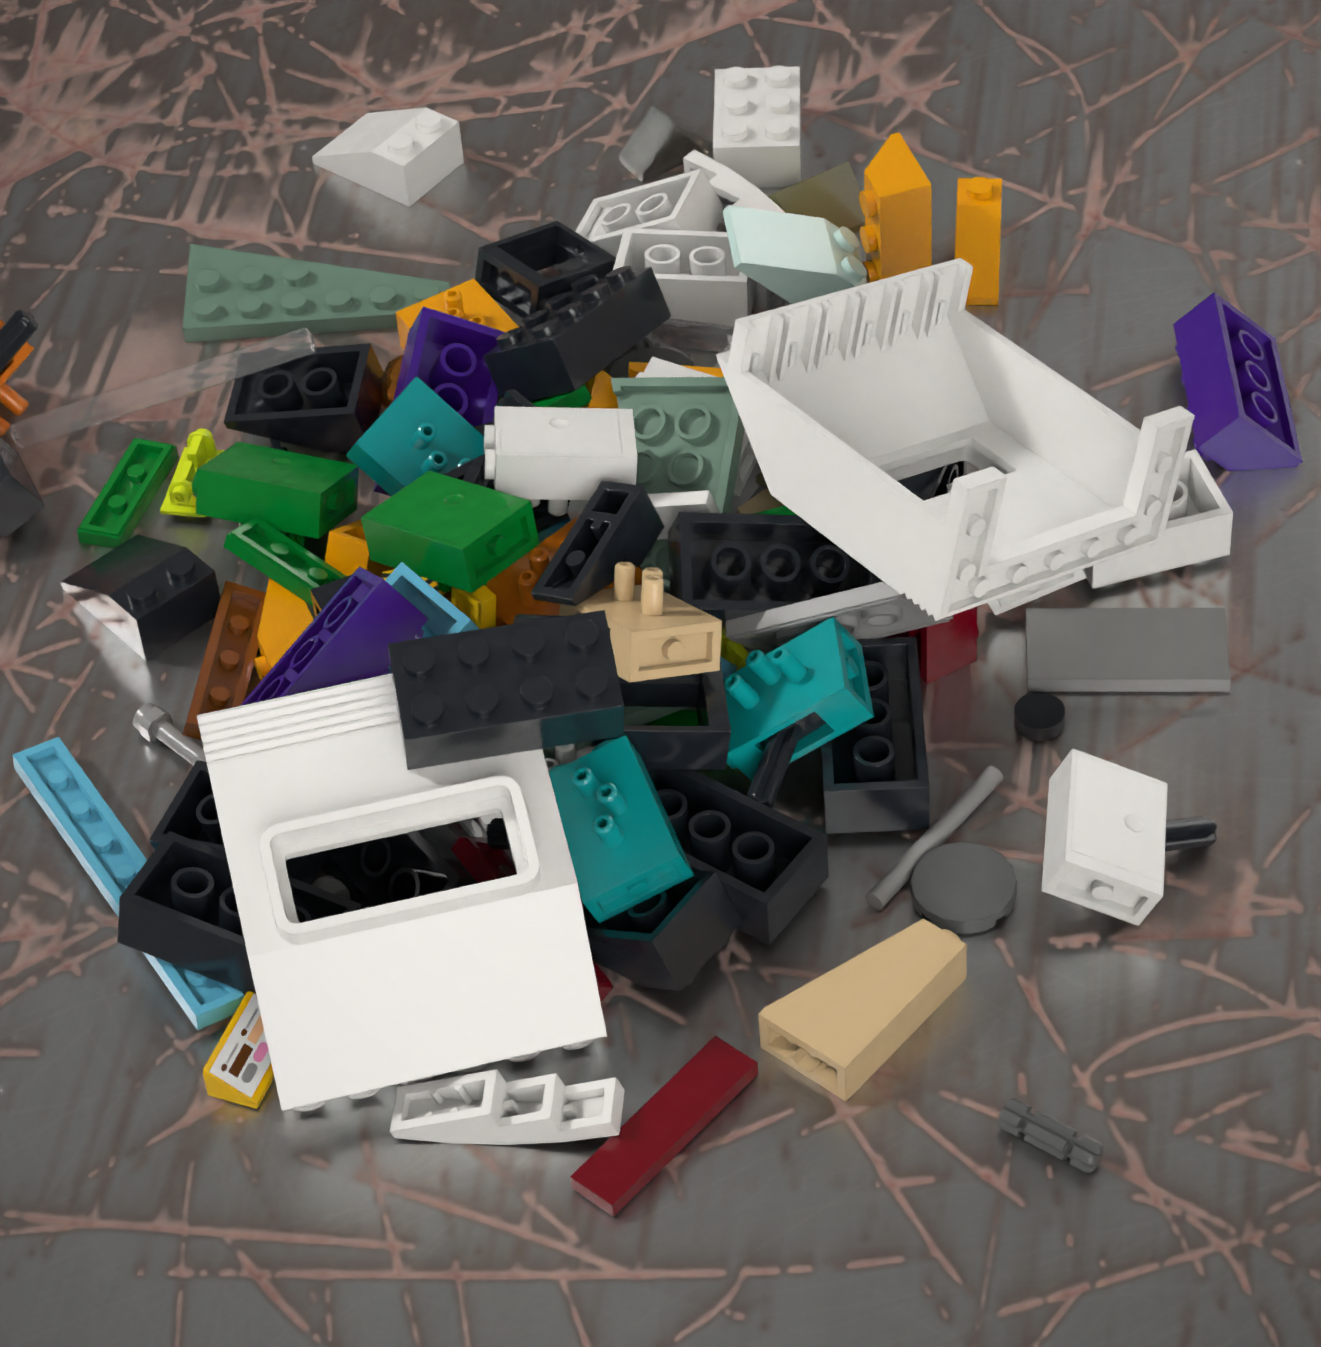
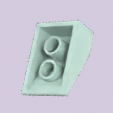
M728 205L722 211L734 268L791 304L867 284V271L862 263L858 248L860 246L859 240L848 228L844 226L839 228L825 218L731 205Z

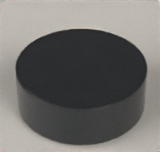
M1045 692L1029 693L1021 697L1015 705L1014 726L1020 735L1029 740L1047 741L1053 739L1064 729L1065 706L1059 698Z

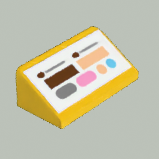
M248 991L205 1064L203 1078L209 1096L255 1109L259 1107L274 1079V1073L256 993Z

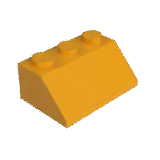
M899 132L894 133L888 137L864 170V190L859 192V202L865 216V226L860 227V238L866 252V261L862 263L867 271V283L932 266V184Z

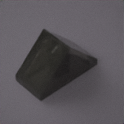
M651 105L621 151L619 158L620 162L644 183L683 165V158L693 150L702 154L713 151V142L690 122Z

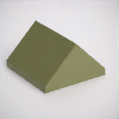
M849 161L768 196L785 213L825 218L837 227L844 226L853 233L860 231V227L865 226V216L859 202L861 188Z

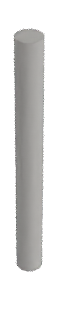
M991 765L987 766L866 894L865 899L872 908L881 910L912 877L914 866L927 852L941 846L1003 780V775L999 769Z

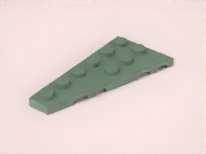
M190 244L183 318L185 342L398 328L395 312L450 289V282Z
M611 378L613 393L617 396L618 409L633 410L637 449L636 485L643 486L647 494L709 490L719 512L730 514L745 428L725 378ZM668 539L656 540L640 567L643 570L649 567L659 568L663 572L664 592L670 594Z

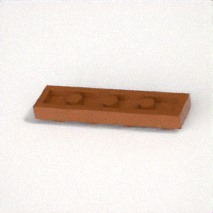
M225 581L182 735L202 740L197 715L238 707L244 702L254 666V658H256L259 647L257 634L266 592Z

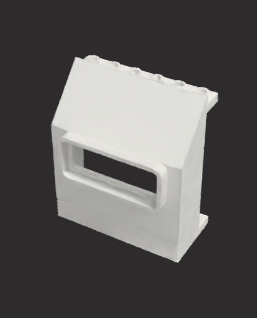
M962 258L736 319L731 349L715 354L770 494L899 594L905 593L907 600L912 598L914 605L919 604L921 610L926 609L928 616L933 614L935 621L1163 541L1195 416L1182 406H1178L1144 417L1141 430L966 311L965 304L973 266ZM958 461L970 462L980 469V471L953 479L951 492L925 501L897 482Z
M392 674L197 715L282 1111L288 1109L310 1111L321 1107L325 1101L345 1096L351 1099H362L376 1094L380 1088L397 1084L406 1086L432 1080L433 1076L454 1071L457 1074H471L482 1070L489 1063L506 1059L512 1062H523L535 1058L541 1051L558 1047L566 1050L579 1049L591 1044L594 1039L607 1036L578 882L543 749L407 770ZM500 813L502 815L517 872L516 875L300 923L298 921L286 868V861L288 859L489 814Z

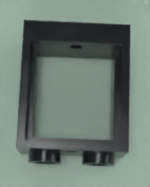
M554 221L479 247L475 280L495 301L521 318H525L534 312L547 309L546 302L549 299L565 292H571V283L584 276L596 274L597 279L606 278L605 276L613 271L616 257L559 221ZM552 266L563 274L547 279L537 271Z
M721 661L720 671L630 683L618 676L623 703L626 707H696L699 726L624 725V735L628 737L640 754L646 769H726L731 728ZM622 736L589 741L590 747H595L603 741L618 739Z

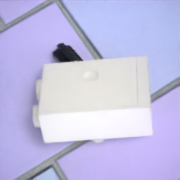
M515 389L505 391L504 397L499 399L498 406H495L494 425L484 426L485 479H494V487L497 491L530 500L532 508L540 504V499L548 500V512L554 516H562L567 513L568 500H590L602 480L636 485L637 449L632 409L536 407Z
M1072 748L1049 779L1042 892L1139 926L1163 897L1165 852L1213 845L1217 840L1215 833L1217 824L1213 819H1206L1203 816L1166 820L1168 783Z

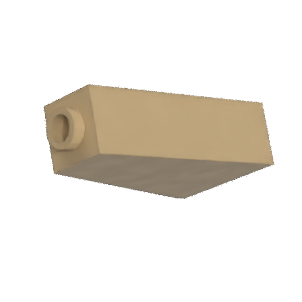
M925 919L914 923L766 1006L758 1014L760 1048L842 1100L847 1101L967 978V944L962 942L952 931L940 929Z

